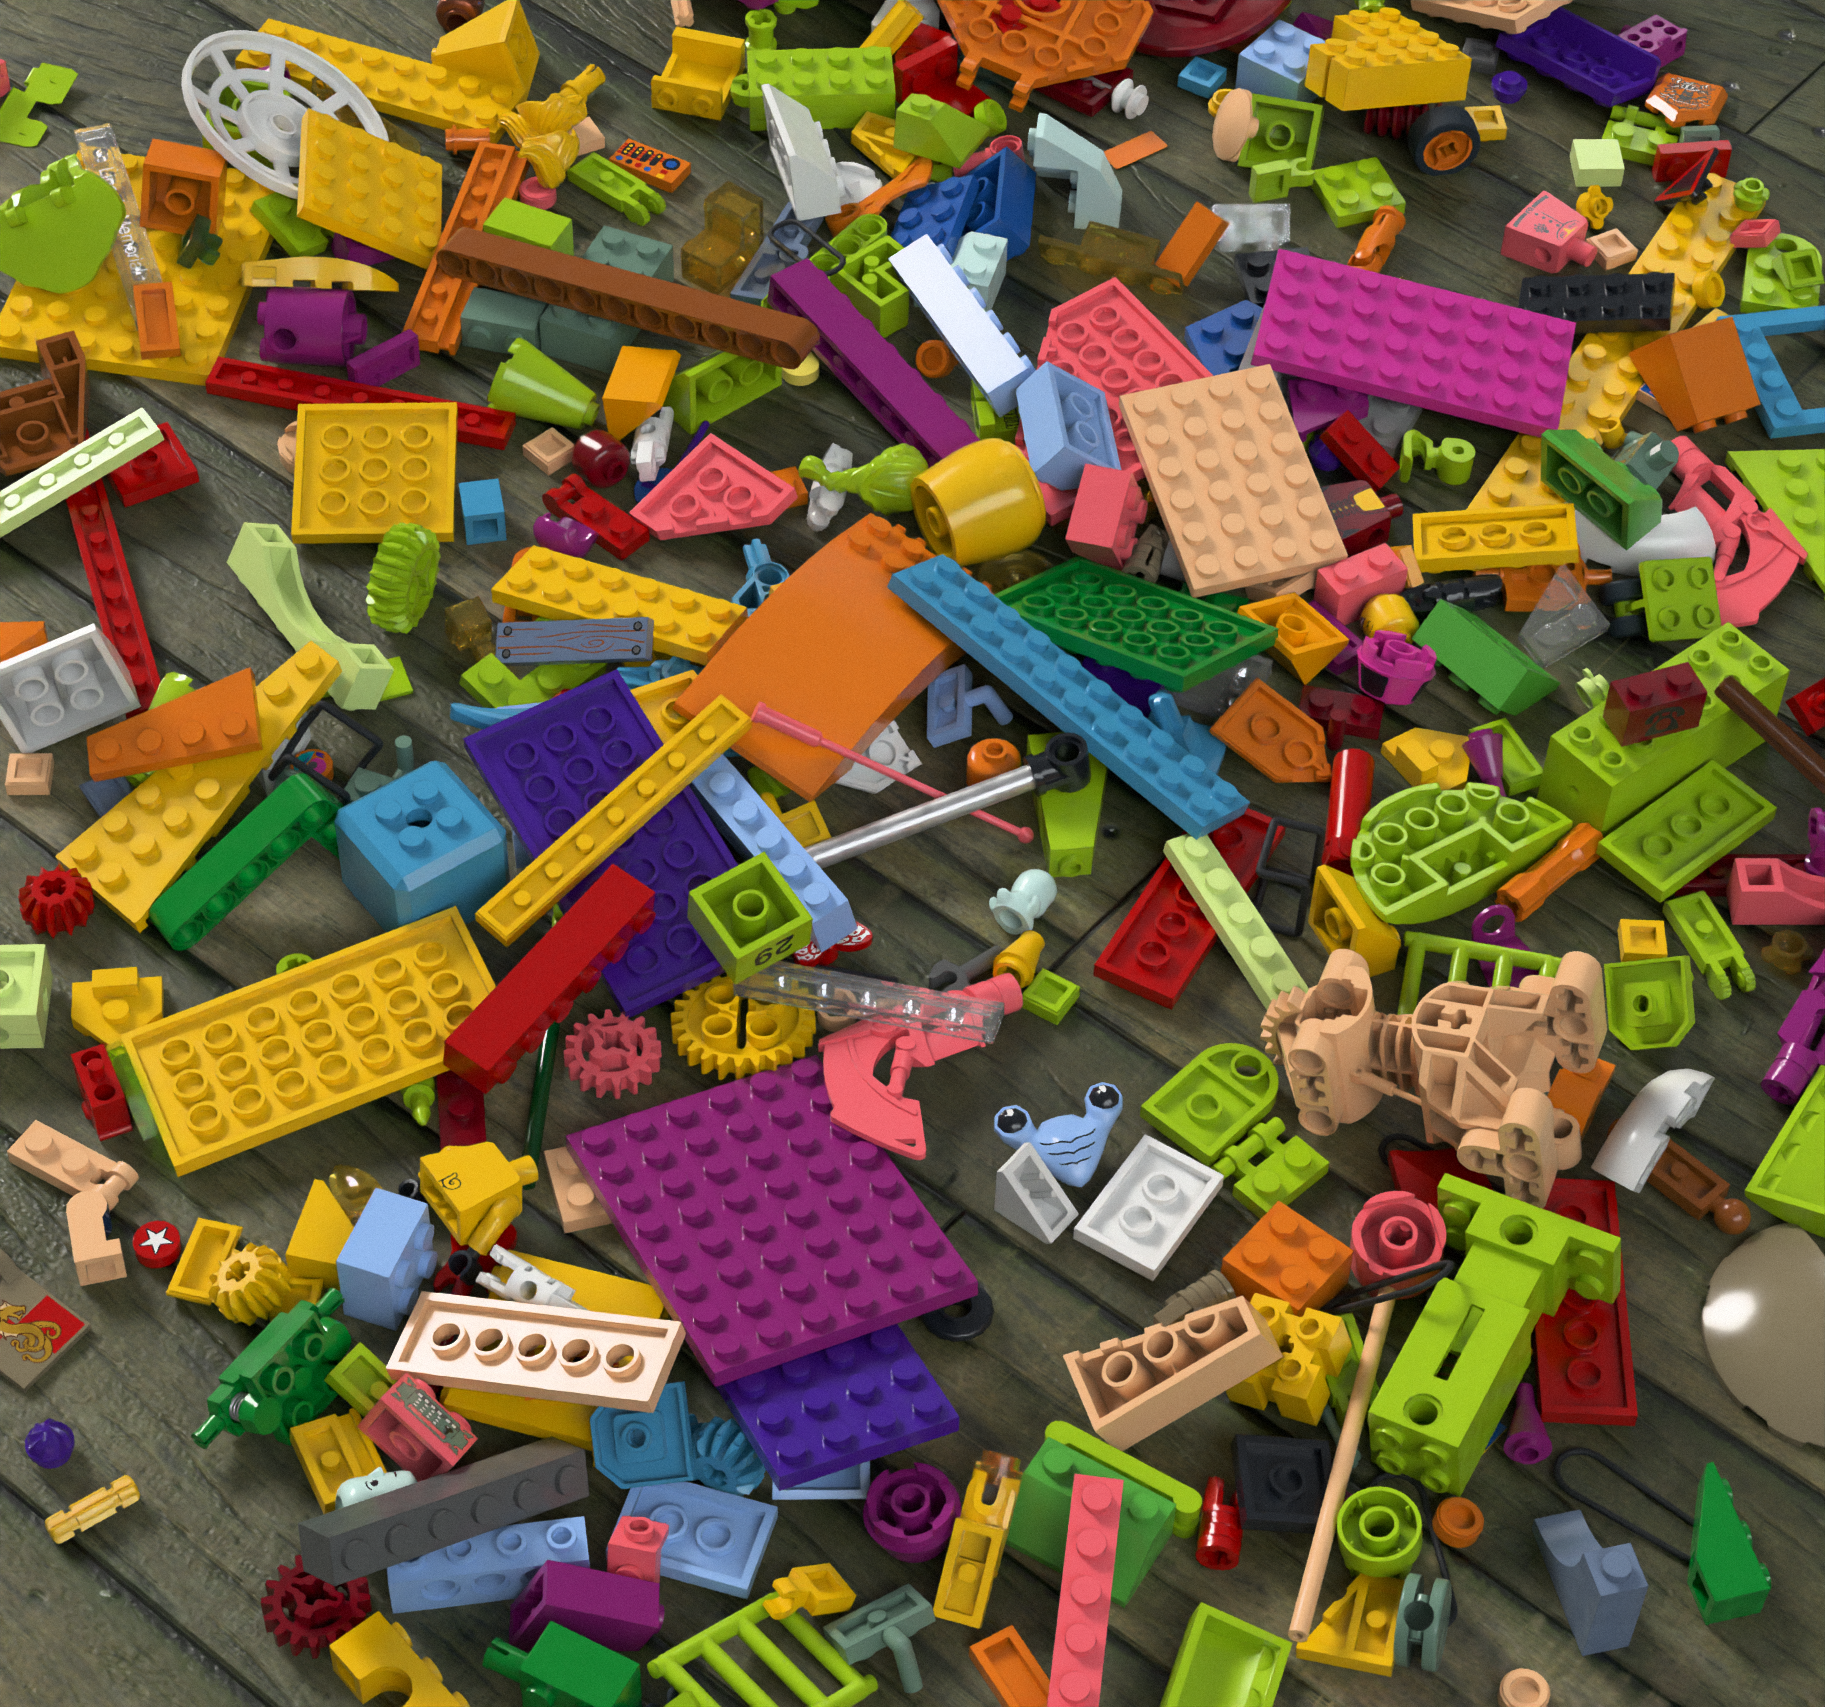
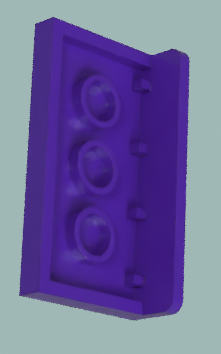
M1562 7L1552 11L1547 18L1540 19L1529 25L1522 33H1499L1495 45L1507 52V56L1512 60L1526 62L1536 67L1537 73L1547 77H1555L1564 82V86L1567 89L1583 92L1593 97V101L1603 107H1613L1614 105L1650 93L1661 67L1659 57Z

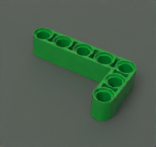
M297 773L290 776L155 901L150 908L149 919L174 950L183 951L193 947L310 837H313L339 859L334 821L338 809L345 805L309 775Z

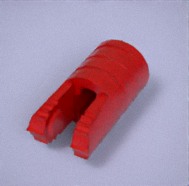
M1209 1476L1205 1487L1195 1556L1196 1560L1207 1568L1222 1571L1230 1570L1239 1563L1244 1529H1241L1237 1492L1235 1490L1232 1494L1229 1505H1222L1223 1489L1225 1487L1224 1479L1217 1476Z

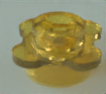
M1791 930L1775 933L1771 945L1763 947L1761 950V958L1765 962L1773 963L1789 975L1798 974L1802 962L1811 959L1813 950L1807 944L1805 938Z

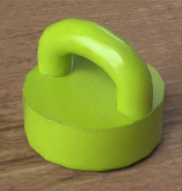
M986 99L974 107L975 120L991 128L989 137H995L1005 131L1007 126L1006 115L996 101Z

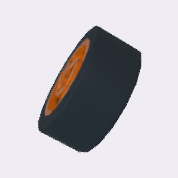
M1443 105L1428 110L1416 119L1407 135L1408 148L1415 164L1421 172L1430 176L1458 173L1470 165L1477 157L1481 147L1480 134L1472 117L1466 110L1458 106Z

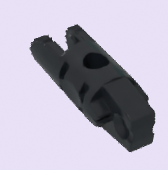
M1496 574L1462 577L1428 583L1400 592L1399 596H1402L1409 603L1418 620L1426 619L1440 599L1473 612L1485 608L1489 609V607L1496 605L1497 594L1501 591L1503 579Z

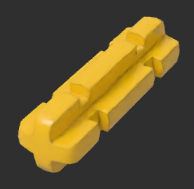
M124 1475L111 1482L112 1488L107 1491L105 1487H102L68 1506L69 1512L64 1513L63 1510H60L46 1518L45 1527L51 1539L56 1544H61L74 1537L73 1531L79 1528L83 1532L117 1513L116 1507L121 1506L124 1509L140 1499V1494L133 1479L129 1475Z

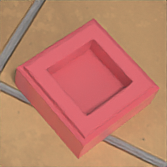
M1745 219L1730 235L1731 244L1734 245V248H1766L1781 232L1779 220Z

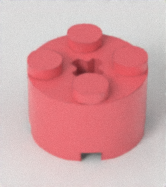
M1388 1191L1370 1198L1363 1205V1209L1355 1217L1352 1225L1350 1248L1354 1250L1351 1269L1358 1282L1362 1286H1366L1443 1261L1446 1227L1441 1214L1432 1204L1428 1203L1427 1205L1416 1199L1415 1194L1406 1191ZM1441 1269L1389 1286L1396 1291L1406 1289L1430 1279L1438 1274ZM1432 1285V1286H1430V1287H1428V1288H1426V1289H1424V1290H1422V1291H1420V1292H1417V1293H1414V1294H1411V1295H1408V1296L1396 1298V1300L1408 1299V1298L1415 1297V1296L1420 1295L1421 1293L1425 1292L1427 1289L1432 1288L1434 1285ZM1379 1289L1367 1293L1371 1297H1376Z

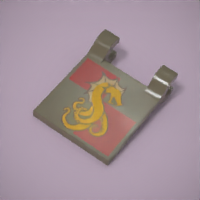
M0 1249V1375L25 1393L91 1329V1324L23 1273L8 1254Z

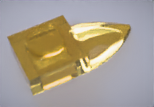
M335 1165L329 1177L331 1193L354 1227L375 1188L384 1190L369 1173L352 1166Z

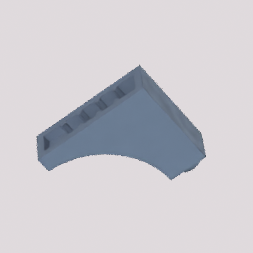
M1581 1510L1534 1519L1532 1532L1581 1655L1586 1656L1629 1646L1648 1589V1583L1631 1543L1602 1548L1591 1533Z

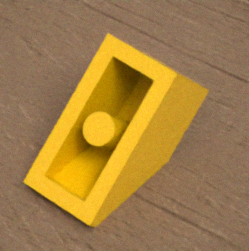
M315 1179L285 1255L291 1277L324 1279L325 1288H334L340 1291L336 1260L354 1226L322 1180Z

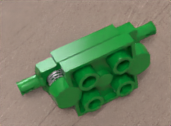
M329 1288L328 1292L316 1304L301 1300L288 1314L280 1312L218 1377L221 1385L207 1398L209 1417L191 1434V1438L194 1439L193 1441L199 1447L207 1449L222 1431L240 1437L245 1431L260 1435L273 1433L278 1442L291 1446L292 1444L289 1439L290 1428L314 1421L337 1397L338 1393L324 1379L342 1361L351 1344V1335L345 1325L330 1317L345 1302V1299L342 1298L343 1295L339 1291Z

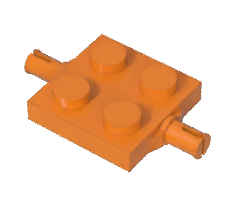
M1578 544L1579 562L1566 563L1559 566L1546 564L1524 566L1522 568H1485L1480 571H1473V576L1496 574L1503 579L1501 591L1505 611L1585 613L1588 603L1587 585H1604L1612 582V569H1588L1581 558L1580 546Z

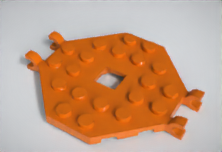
M937 0L965 56L959 68L961 73L956 81V85L969 90L980 67L1016 81L1017 83L1012 91L1014 96L1009 103V108L1020 113L1023 112L1031 91L1035 88L1125 69L1150 24L1154 12L1149 2L1144 0H1060L1061 9L1044 13L1032 10L1022 0H1013L1014 4L1023 13L1028 15L1022 14L1019 23L1028 27L1021 31L1010 30L1003 34L998 29L996 23L990 19L993 12L1000 15V10L1003 7L998 4L1000 0ZM1030 17H1034V18H1038V19H1042V20H1041V22H1039V21H1037V20H1035V19H1032V18H1030Z

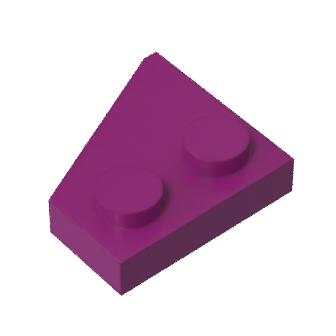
M1309 379L1287 380L1286 394L1289 412L1302 443L1306 441L1308 433L1321 428L1326 430L1347 409L1357 420L1368 417L1369 401L1368 395L1365 393Z

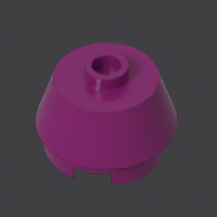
M917 1462L914 1463V1468L901 1469L892 1474H889V1469L877 1476L869 1487L863 1509L864 1524L870 1536L894 1558L908 1563L925 1562L939 1555L948 1545L955 1519L961 1516V1501L958 1492L948 1481L947 1476L931 1465Z

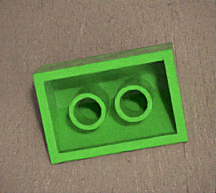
M1546 430L1541 434V481L1567 503H1574V508L1626 551L1661 523L1662 499L1656 489L1650 485H1644L1632 475L1625 464L1619 461L1615 462L1605 454L1595 440L1585 438L1577 430Z
M1442 599L1439 600L1411 638L1421 647L1425 644L1431 647L1437 656L1435 666L1440 667L1442 664L1452 671L1448 676L1449 679L1466 691H1469L1470 688L1474 689L1481 695L1477 701L1495 715L1503 711L1516 716L1555 691L1561 684V682L1475 613Z
M1048 1437L1021 1477L1022 1482L1006 1545L1063 1575L1074 1474L1124 1480L1110 1601L1125 1608L1172 1536L1177 1504Z

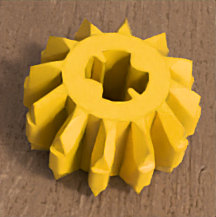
M250 1242L244 1247L242 1252L233 1248L231 1257L226 1261H218L220 1270L209 1277L213 1284L208 1292L212 1302L228 1320H232L235 1324L244 1322L251 1326L258 1317L267 1320L270 1310L274 1307H282L280 1298L291 1292L288 1281L292 1275L288 1271V1266L273 1249H269L265 1244L259 1247Z

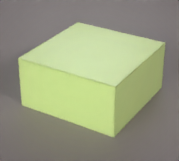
M1573 139L1570 162L1576 187H1590L1591 185H1599L1600 187L1621 186L1625 168L1618 139Z

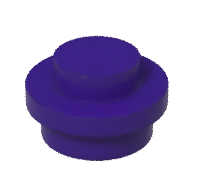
M1504 71L1493 77L1491 89L1498 101L1512 104L1518 102L1526 93L1527 81L1517 72Z

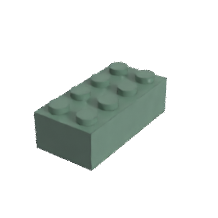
M605 225L582 256L583 259L668 282H673L674 280L673 245ZM549 304L539 319L541 352L548 356L612 374L622 346H630L641 330L637 327Z

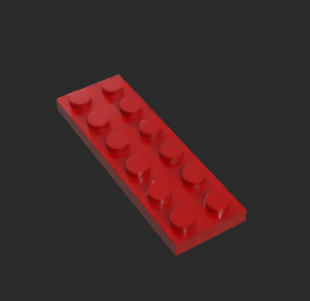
M1249 808L1246 809L1244 815L1207 834L1246 894L1258 877L1256 873L1257 863L1269 823L1273 819ZM1277 827L1268 860L1283 839L1286 827ZM1184 830L1181 836L1187 834V832ZM1167 857L1094 964L1093 976L1172 1010L1219 936Z
M1555 1178L1546 1205L1542 1209L1620 1237L1615 1181ZM1621 1249L1620 1291L1613 1304L1599 1299H1587L1576 1290L1569 1288L1555 1316L1552 1317L1542 1313L1532 1331L1538 1412L1542 1422L1635 1426L1638 1412Z

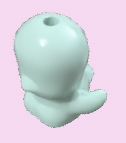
M1031 869L1019 875L1012 886L1011 892L1006 888L999 889L997 891V898L991 897L989 901L990 909L998 924L1006 932L1014 935L1022 934L1026 930H1032L1034 918H1040L1057 895L1055 880L1048 872L1040 869Z

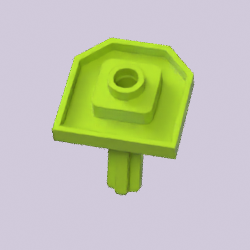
M1683 955L1604 964L1609 1030L1630 1050L1677 1047L1695 1024L1692 988L1694 976L1691 972L1690 956Z

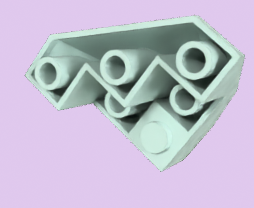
M1039 113L1037 128H1029L1027 145L1031 161H1034L1033 166L1037 176L1070 179L1071 188L1077 189V191L1070 190L1068 212L1075 213L1074 228L1118 233L1123 191L1104 151L1049 115Z

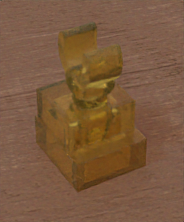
M479 596L445 608V633L451 644H456L460 651L471 647L476 663L490 653L495 656L496 649L492 642L489 641L492 639V621Z

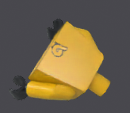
M491 1142L470 1146H446L439 1153L420 1157L419 1179L417 1181L406 1179L401 1182L398 1188L399 1195L427 1203L428 1207L431 1205L459 1245L468 1244L470 1246L467 1251L459 1250L454 1252L448 1260L449 1269L456 1276L460 1275V1280L468 1286L476 1284L479 1273L483 1272L482 1265L477 1261L481 1254L485 1256L488 1254L504 1230L522 1212V1186L536 1182L539 1177L537 1166L530 1155L508 1162L497 1146Z

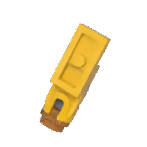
M983 1449L981 1461L975 1460L961 1516L955 1519L933 1607L935 1617L978 1629L982 1628L993 1581L998 1575L1022 1482L1023 1472L1019 1471L1022 1459Z

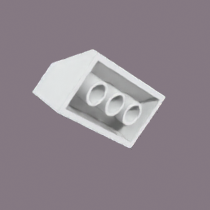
M761 85L770 150L796 219L803 221L841 213L840 198L845 197L842 176L838 175L834 157L830 156L828 141L823 139L820 122L813 121L807 107L772 85Z

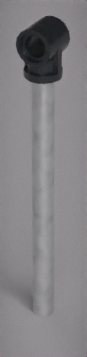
M1075 733L1058 734L1046 744L1044 752L1034 756L1033 754L1024 756V766L810 845L804 849L823 869L1031 790L1038 797L1054 788L1061 792H1077L1088 785L1092 776L1087 743L1081 736Z

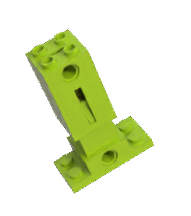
M1445 1173L1437 1187L1438 1211L1445 1223L1446 1242L1455 1249L1466 1250V1258L1454 1280L1443 1278L1437 1283L1368 1411L1371 1462L1376 1463L1387 1473L1393 1475L1403 1473L1421 1481L1425 1487L1434 1492H1448L1461 1497L1531 1362V1333L1541 1314L1544 1313L1554 1317L1569 1288L1576 1290L1587 1299H1599L1610 1304L1614 1303L1620 1291L1621 1238Z

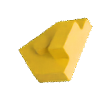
M1415 727L1382 743L1381 754L1412 787L1439 783L1441 790H1463L1466 786L1470 760L1463 750L1462 744L1469 740L1468 736Z
M137 967L92 970V981L72 983L71 1019L73 1027L83 1035L91 1036L99 1043L104 1044L106 1051L117 1059L126 1053L120 1037L121 1034L164 1018V984L162 976L139 978Z

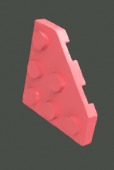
M710 433L629 514L632 518L649 528V533L661 541L770 525L798 496L794 487Z

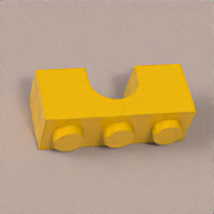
M379 1611L329 1645L333 1671L363 1705L380 1693L398 1691L410 1697L402 1707H470L461 1693L455 1691L451 1694L441 1683L443 1681L442 1675L429 1657L425 1656L420 1659L411 1648L413 1647L412 1641L405 1629L398 1622H394L391 1625Z

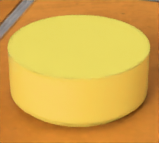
M812 352L808 354L798 368H782V378L787 383L795 386L809 385L819 377V359Z

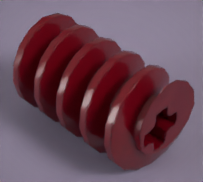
M1429 103L1420 104L1418 107L1415 105L1367 109L1364 133L1370 135L1376 125L1380 137H1384L1389 128L1392 130L1393 139L1398 140L1404 130L1407 137L1410 127L1416 119L1430 110ZM1436 103L1434 108L1443 106V103Z

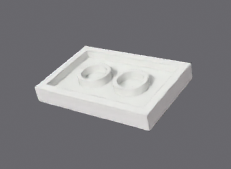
M1145 1134L1075 1226L1073 1239L1154 1281L1222 1188L1224 1175Z

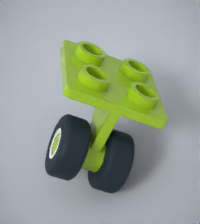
M1710 557L1643 561L1639 563L1640 579L1606 583L1599 588L1601 604L1603 606H1614L1615 618L1606 621L1605 625L1610 634L1615 638L1649 635L1651 642L1702 639L1722 626L1713 563Z

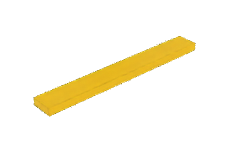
M720 694L475 913V920L505 947L510 946L752 728L751 718Z

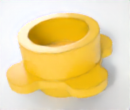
M1591 185L1588 188V192L1581 194L1576 203V212L1584 216L1590 222L1593 229L1602 228L1604 218L1613 209L1612 198L1606 197L1601 192L1599 185Z

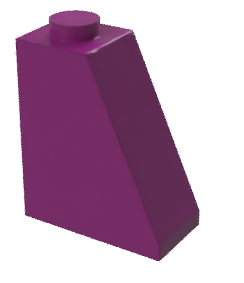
M547 1559L510 1606L509 1644L525 1652H530L549 1622L553 1621L612 1651H640L652 1635L660 1631L663 1624L665 1610L663 1604H659L660 1583Z

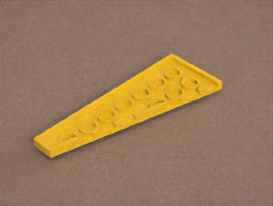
M308 642L256 686L263 750L157 770L55 856L58 863L61 864L65 871L76 867L82 877L88 878L93 894L136 931L141 933L148 926L146 919L149 917L151 906L175 883L184 870L188 871L197 862L195 856L205 842H208L211 836L216 837L250 793V783L261 769L266 771L273 763L271 757L284 739L290 740L297 731L296 723L311 706H315L341 674L342 669L339 662L314 642Z

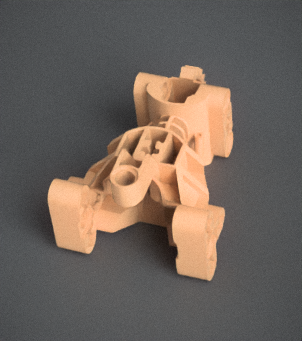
M1337 949L1330 954L1318 985L1309 988L1307 994L1297 986H1293L1290 994L1281 991L1278 999H1272L1260 1026L1263 1029L1260 1039L1268 1042L1265 1047L1266 1053L1276 1054L1273 1063L1275 1065H1284L1285 1075L1288 1077L1295 1104L1301 1109L1298 1120L1306 1130L1320 1136L1332 1135L1337 1130L1339 1123L1351 1124L1370 1113L1381 1100L1383 1093L1391 1097L1395 1094L1422 1106L1426 1141L1428 1143L1448 1142L1455 1147L1458 1161L1464 1167L1478 1173L1503 1177L1506 1196L1539 1208H1543L1546 1205L1557 1171L1574 1167L1582 1158L1580 1126L1577 1119L1572 1115L1564 1113L1562 1109L1553 1108L1551 1100L1544 1093L1549 1092L1551 1089L1549 1072L1555 1057L1557 1062L1569 1071L1575 1073L1590 1072L1595 1067L1606 1036L1607 1023L1602 968L1600 963L1587 953L1580 951L1566 953L1562 957L1555 978L1530 975L1521 980L1519 988L1501 985L1480 987L1469 985L1466 981L1447 982L1426 994L1418 1003L1413 1014L1395 1015L1389 1013L1386 1015L1375 1009L1369 967L1366 960L1355 951ZM1411 1087L1415 1088L1416 1095L1420 1096V1098L1408 1093Z

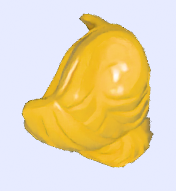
M552 93L546 101H526L516 106L518 114L511 111L504 112L498 119L497 127L500 130L505 129L515 145L521 149L522 141L525 138L555 131L568 132L573 126L586 119L588 114L584 98L579 94H570L565 98L558 93Z
M571 129L572 135L564 131H555L525 138L522 141V147L517 157L528 159L533 166L538 182L544 188L555 189L559 187L566 178L567 170L577 158L580 140L574 129Z

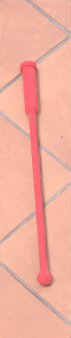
M761 701L758 702L753 711L752 722H760L812 747L819 745L935 799L947 795L823 738L821 731L766 707V704ZM982 810L969 813L1016 835L1021 843L1028 844L1034 838V832L1029 827L1019 828Z

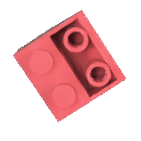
M1085 463L1065 537L1073 553L1122 571L1126 560L1132 556L1133 546L1137 544L1138 539L1135 538L1138 523H1144L1148 502L1144 500L1141 487L1138 486L1133 473Z

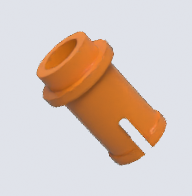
M452 125V129H445L446 151H453V155H457V151H476L480 141L490 143L489 127L456 129V125Z

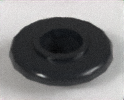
M978 1284L977 1296L920 1316L928 1331L940 1339L953 1342L968 1341L983 1334L991 1325L994 1308L992 1298ZM958 1305L966 1308L969 1313L966 1316L955 1318L947 1315L944 1310L950 1306Z

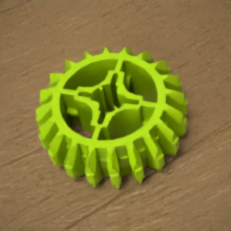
M400 522L398 525L394 524L384 535L383 543L378 545L377 555L373 558L372 570L369 572L370 580L366 586L368 589L366 598L368 605L367 613L372 624L386 631L406 634L412 627L418 626L419 619L424 616L431 598H434L433 591L438 584L436 579L440 570L438 567V562L441 558L440 552H438L440 545L436 534L431 532V530L422 527V525Z

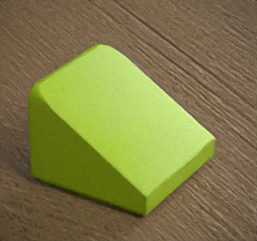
M1815 247L1781 253L1772 260L1773 268L1788 291L1825 283Z

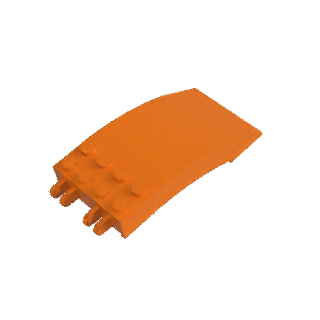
M869 513L831 540L789 576L733 633L676 700L672 709L691 721L722 694L751 718L756 705L761 701L766 704V707L821 731L823 738L862 755L885 728L931 682L967 653L887 588L892 574L934 558L936 555L925 549L927 542L918 537L915 540L905 535L906 528L900 524L892 527L886 519ZM965 567L962 568L963 571H965L968 575L972 576V572L970 570H968ZM986 581L982 582L992 593L993 586ZM752 722V728L730 747L809 802H812L850 771L855 761L820 745L812 747L760 722Z

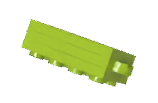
M891 47L747 51V74L735 77L730 88L733 102L740 107L749 108L750 131H768L761 87L763 84L772 85L807 107L813 121H819L822 129H833L835 127L838 129L855 128L867 111L895 120L896 92Z

